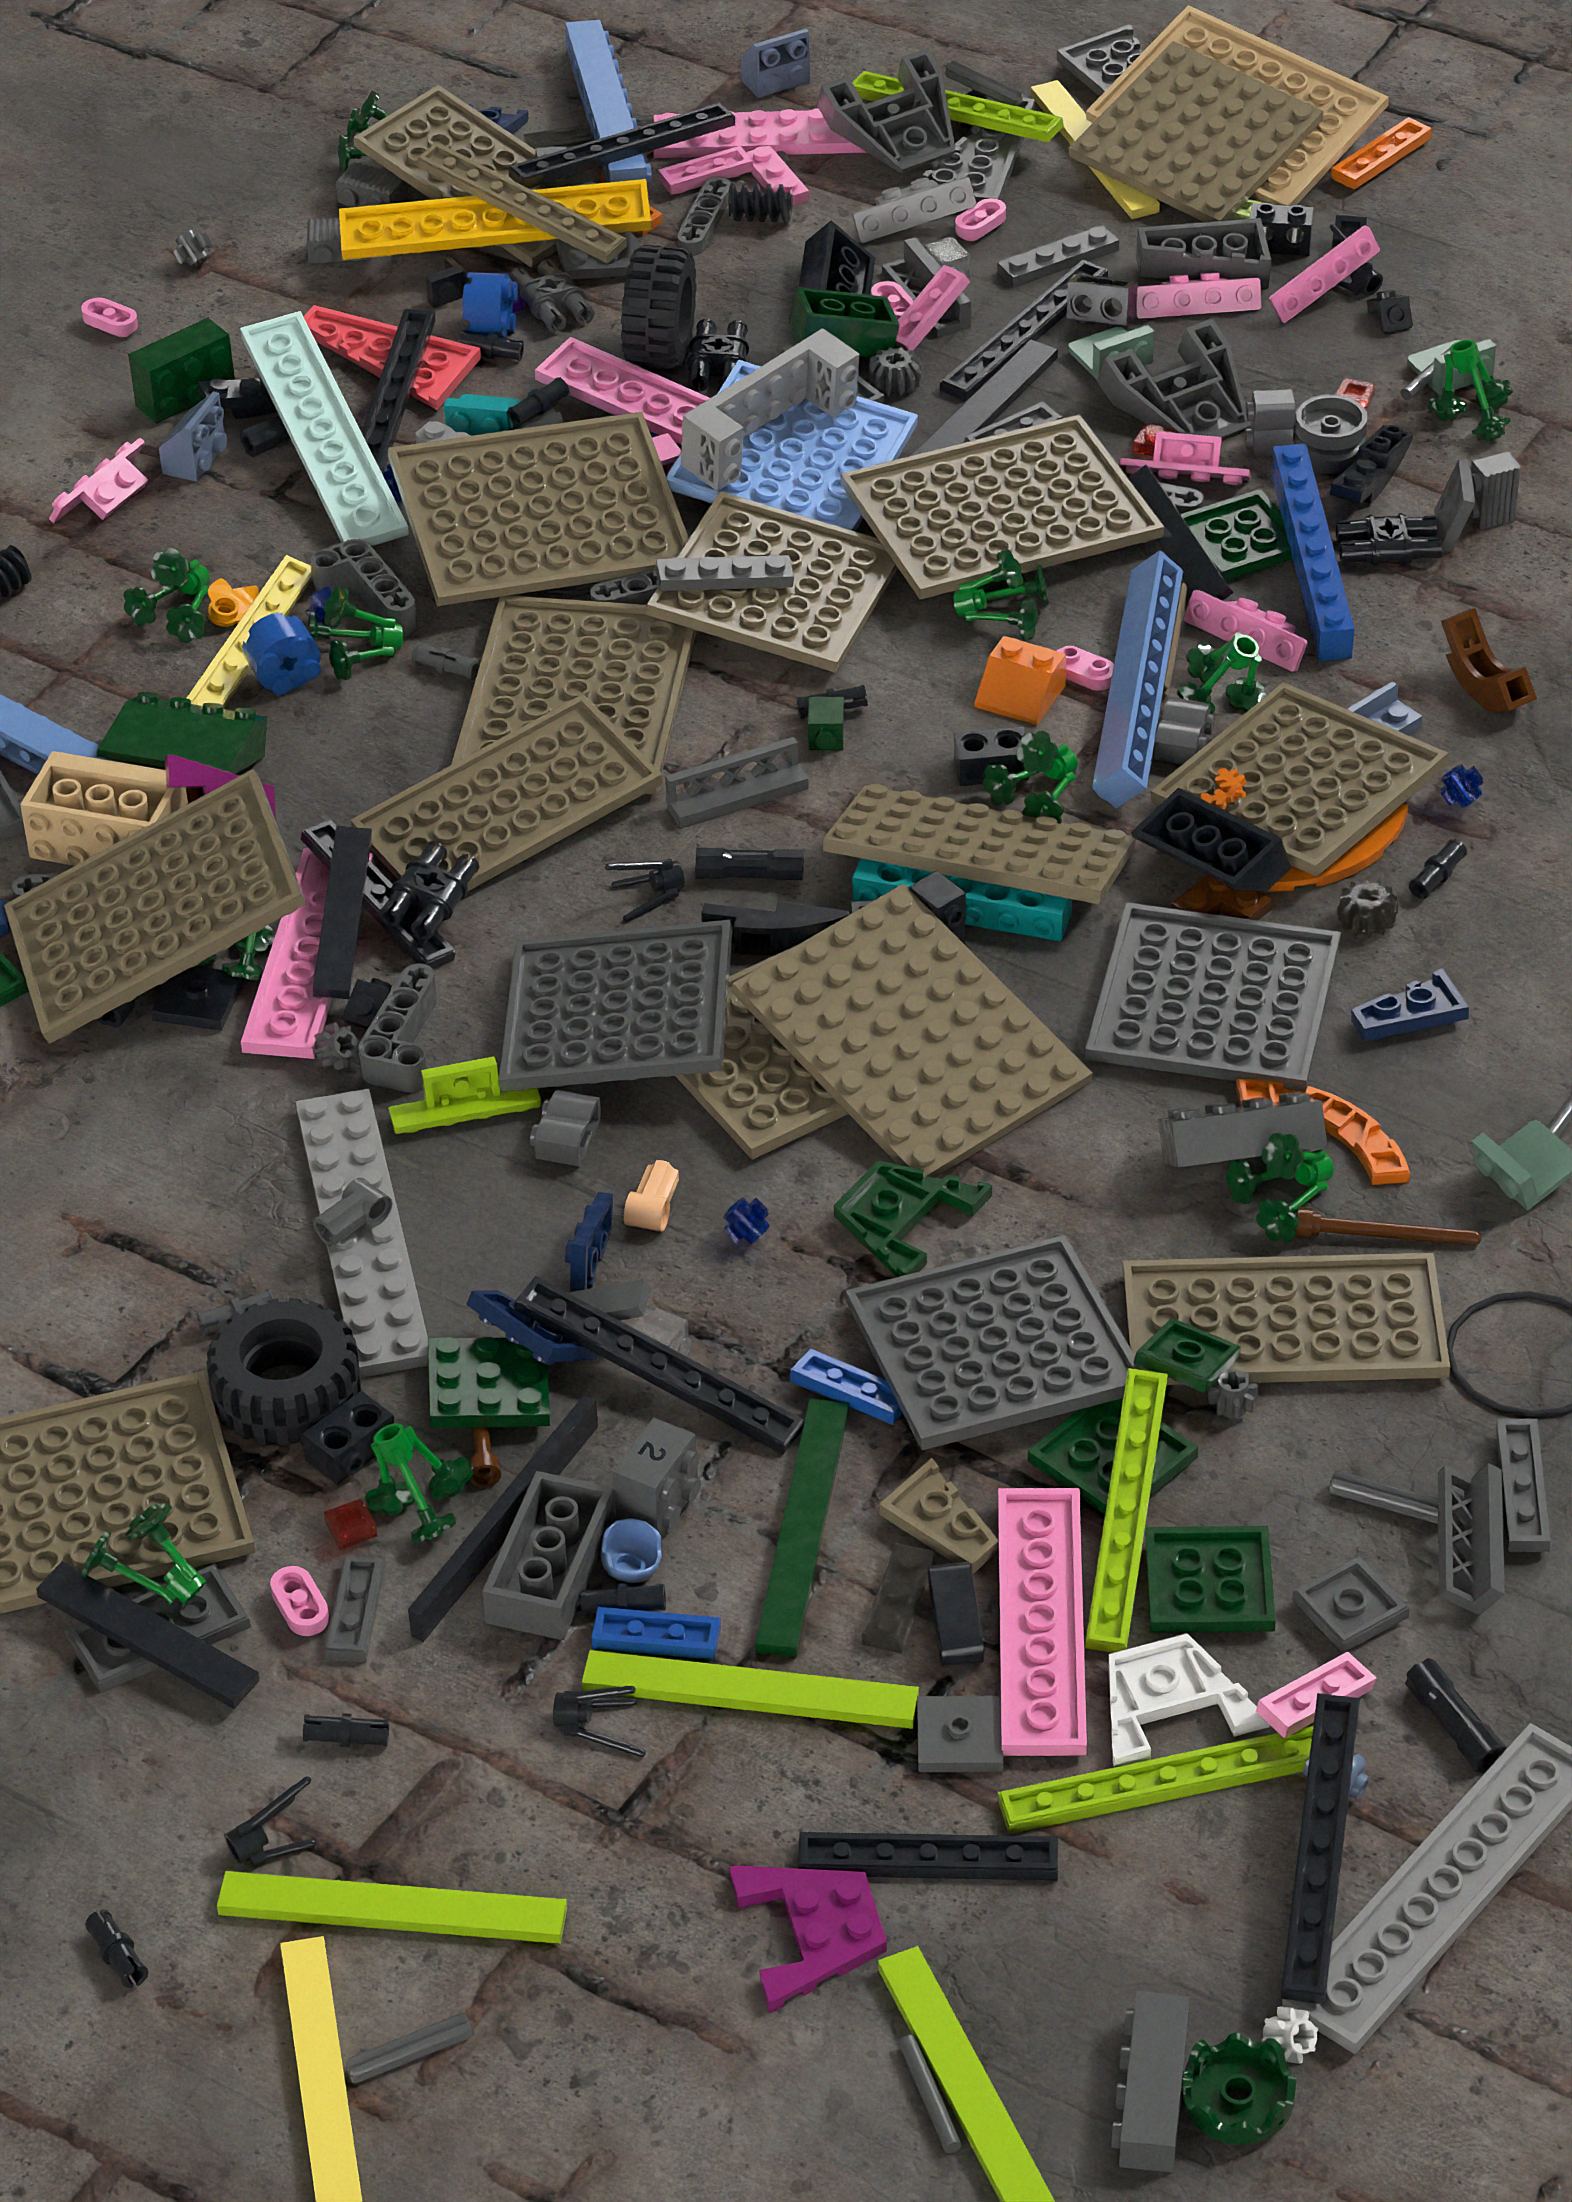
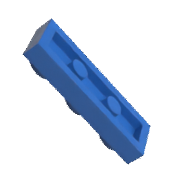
M810 1348L791 1369L790 1382L837 1402L849 1403V1407L893 1425L903 1414L885 1379Z
M598 1607L591 1638L592 1649L715 1660L721 1631V1617Z

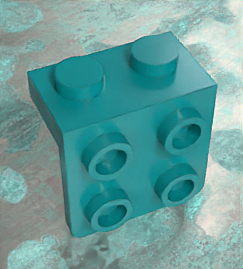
M463 394L459 399L446 398L444 403L445 425L452 428L454 432H464L471 436L514 430L515 426L509 419L507 410L521 402V400Z

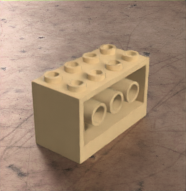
M52 751L20 804L29 857L76 866L188 805L186 788L166 787V770Z

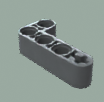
M351 539L319 550L311 556L310 564L315 591L321 594H331L336 586L340 588L351 587L374 615L383 618H394L396 624L402 626L403 637L409 636L417 630L415 600L368 542L362 539Z
M412 964L403 970L361 1039L358 1052L361 1076L365 1082L406 1093L423 1090L421 1070L427 1069L426 1054L420 1045L413 1042L437 1002L435 975L430 966L426 964Z

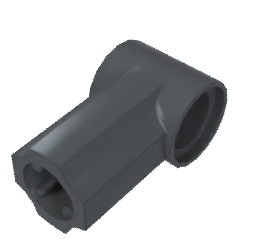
M356 1178L347 1185L340 1201L313 1219L314 1230L320 1236L321 1241L331 1247L366 1223L371 1226L381 1224L391 1212L392 1199L366 1179Z

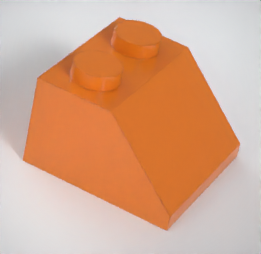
M1003 636L989 655L975 699V707L1037 726L1066 686V654Z

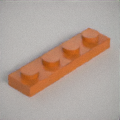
M1408 117L1332 167L1331 178L1355 190L1430 140L1432 128Z

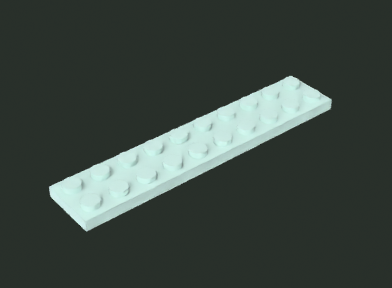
M301 311L240 328L241 338L341 543L351 539H362L368 542L370 546L409 535L408 525Z

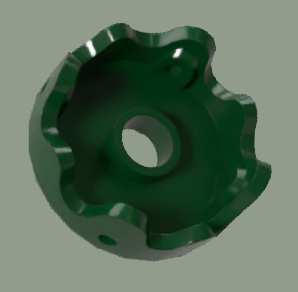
M1231 2033L1223 2042L1215 2046H1209L1205 2040H1199L1193 2046L1182 2077V2101L1191 2122L1202 2133L1227 2144L1245 2145L1258 2143L1279 2132L1289 2120L1294 2108L1296 2077L1289 2071L1284 2050L1277 2040L1268 2038L1264 2042H1255L1240 2033ZM1233 2088H1242L1250 2096L1244 2100H1234L1226 2093Z

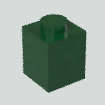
M809 697V750H843L844 697Z

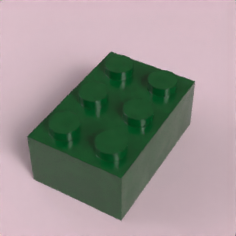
M796 287L789 317V324L797 343L823 328L858 352L859 356H864L869 360L872 356L877 355L878 350L887 351L889 347L895 348L900 326L892 306L885 296Z
M209 318L203 319L128 354L135 406L156 424L201 402L202 400L197 392L199 381H211L212 379L235 380L230 336Z

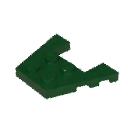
M877 1161L834 1204V1217L896 1277L920 1272L927 1265V1253L901 1240L938 1201H943L973 1216L992 1197V1185L980 1181L977 1186L960 1183V1177L946 1175L943 1179L930 1176L924 1177V1170Z

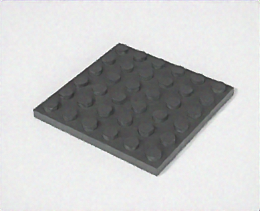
M1126 902L1085 1048V1060L1236 1081V1079H1260L1284 1083L1283 1088L1306 1091L1340 945L1341 932Z
M730 920L516 941L499 1072L501 1091H522L532 1088L561 1087L585 1083L596 1084L607 1081L722 1071L732 942Z
M1066 1235L845 1290L846 1303L921 1450L1124 1398L1128 1368L1142 1370L1141 1366L1134 1364L1135 1356Z

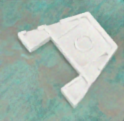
M1188 1634L1109 1654L1113 1767L1151 1760V1748L1140 1725L1215 1704L1219 1705L1234 1737L1270 1727L1256 1712L1257 1706L1248 1699V1692L1239 1683L1233 1684L1221 1672V1666Z

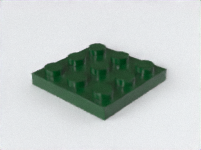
M1261 489L1181 514L1226 581L1292 560L1291 548L1288 543L1281 512Z
M506 1337L428 1338L430 1428L550 1426L547 1364L536 1360L532 1356L533 1352L524 1345L515 1344Z
M1123 1398L1079 1409L1028 1450L1027 1461L1065 1488H1079L1080 1498L1104 1515L1107 1507ZM1163 1422L1160 1424L1150 1496L1198 1458V1446Z
M1268 1526L1145 1527L1150 1633L1275 1631L1276 1616Z

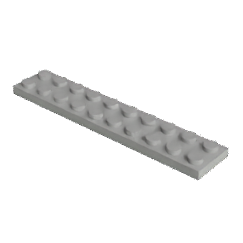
M369 1089L295 1101L319 1215L340 1201L347 1185L356 1178L366 1179L389 1196L393 1202L390 1214L381 1224L371 1226L366 1223L338 1244H333L331 1247L326 1244L342 1320L349 1325L353 1337L356 1339L361 1378L428 1366V1336Z
M1530 1723L1332 1942L1325 2004L1282 1999V2007L1310 2012L1308 2020L1315 2027H1318V2032L1353 2054H1356L1572 1809V1747Z

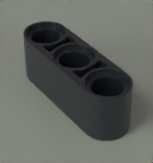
M970 1562L928 1565L929 1592L941 1666L984 1662L983 1639Z

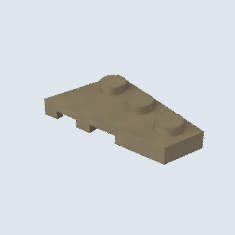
M933 1458L929 1459L879 1503V1515L951 1562H970L972 1575L999 1551V1540L974 1509L968 1508L959 1497V1491L954 1484L944 1479L939 1472V1466Z

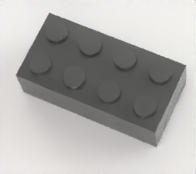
M1292 1092L1280 1094L1278 1102H1273L1272 1099H1264V1097L1242 1100V1107L1236 1108L1235 1104H1227V1102L1205 1105V1112L1198 1113V1109L1168 1110V1117L1158 1119L1163 1163L1177 1168L1261 1156L1263 1148L1268 1146L1269 1137L1274 1133L1295 1135L1298 1138L1301 1150L1327 1146L1322 1101L1310 1099L1309 1093Z
M536 1471L483 1588L485 1623L564 1641L580 1604L581 1591L586 1589L599 1560L603 1535L606 1529L616 1520L613 1487Z

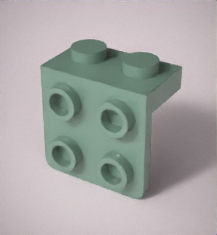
M1148 325L1128 332L1122 327H1114L1069 343L1068 352L1098 379L1105 358L1131 348L1143 366L1153 363L1154 330Z
M1490 339L1476 344L1489 375L1494 377L1496 345ZM1454 340L1408 356L1407 364L1418 375L1434 361L1433 379L1428 385L1438 395L1442 394V388L1445 387L1446 363L1444 355L1450 354V352L1442 353L1452 344L1461 340ZM1453 367L1452 387L1455 390L1474 384L1471 373L1461 374L1458 372V369ZM1477 367V371H1478L1480 380L1482 381L1483 378H1482V376H1481V374H1480V372H1479V369H1478V367Z
M1538 1120L1529 1122L1500 1146L1484 1132L1471 1141L1476 1156L1473 1158V1161L1483 1175L1491 1177L1509 1198H1514L1527 1211L1572 1177V1149Z

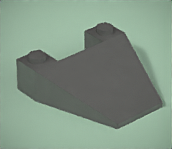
M929 48L901 58L897 79L904 91L864 105L848 76L821 85L817 107L829 128L898 172L903 173L955 154L956 150L942 71Z
M1213 318L1185 328L1177 351L1186 365L1151 378L1132 348L1104 359L1097 382L1112 405L1161 432L1222 437L1223 440L1244 432L1245 428L1251 427L1250 421H1247L1246 405L1229 342Z

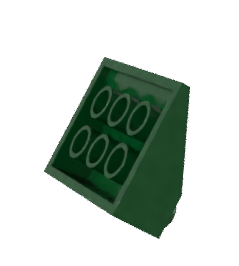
M140 692L138 696L124 703L98 747L97 756L165 768V756L176 755L236 774L265 757L267 716L256 715V710L249 708H237L235 711L223 709L224 706L219 703H204L203 706L191 704V700L187 698L174 697L170 700L159 699V695L156 693Z

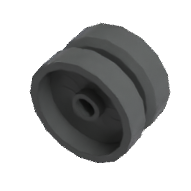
M1326 394L1315 396L1304 401L1299 406L1296 412L1295 444L1306 443L1314 472L1321 474L1343 473L1357 460L1358 449L1366 442L1367 412L1363 405L1354 399L1341 395Z

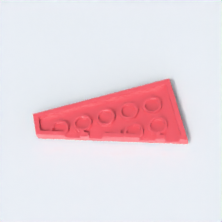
M313 305L304 315V319L315 341L380 378L398 327ZM431 335L411 396L438 410L446 401V398L452 394L481 359L480 348Z

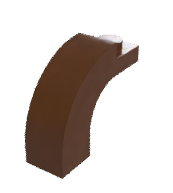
M1475 608L1441 620L1451 652L1446 654L1448 663L1462 688L1481 707L1491 712L1499 713L1510 711L1537 699L1526 667L1510 669L1500 663L1488 645Z

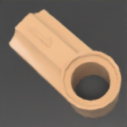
M656 1160L654 1164L647 1166L637 1191H631L627 1197L624 1208L625 1225L660 1232L665 1230L670 1213V1201L679 1181V1171L674 1169L669 1162Z

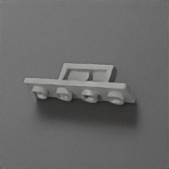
M967 176L940 185L933 179L921 178L911 182V187L901 190L899 187H894L883 191V196L875 198L876 206L854 212L853 219L859 240L864 243L975 207L976 200L970 178Z

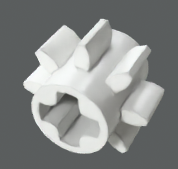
M1280 2006L1277 2007L1278 2016L1270 2019L1265 2018L1264 2022L1266 2024L1263 2028V2039L1261 2040L1262 2042L1268 2038L1277 2040L1284 2050L1285 2060L1300 2064L1303 2062L1302 2054L1315 2051L1314 2046L1317 2041L1318 2027H1315L1308 2020L1310 2012Z

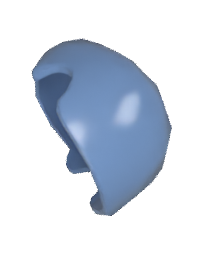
M634 1518L615 1521L606 1529L603 1535L600 1555L604 1570L608 1572L609 1576L620 1582L634 1584L648 1581L659 1569L662 1558L661 1535L646 1521Z

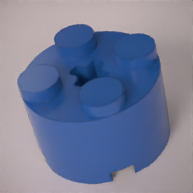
M469 272L467 277L472 279L471 284L464 285L462 310L463 320H469L470 328H465V330L484 335L496 333L498 337H507L509 332H515L517 319L516 314L512 313L513 301H516L518 297L517 282H511L508 274Z
M273 613L259 619L248 630L250 636L246 643L243 641V655L259 682L275 695H284L290 689L300 687L309 679H314L319 675L321 671L319 647L301 619L297 616L292 615V617L284 616L282 613Z

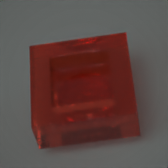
M1344 378L1335 395L1354 399L1367 410L1375 395V384Z
M1144 423L1134 440L1133 452L1154 457L1156 431L1175 433V430Z
M362 1498L324 1512L325 1523L340 1550L378 1537L376 1524Z

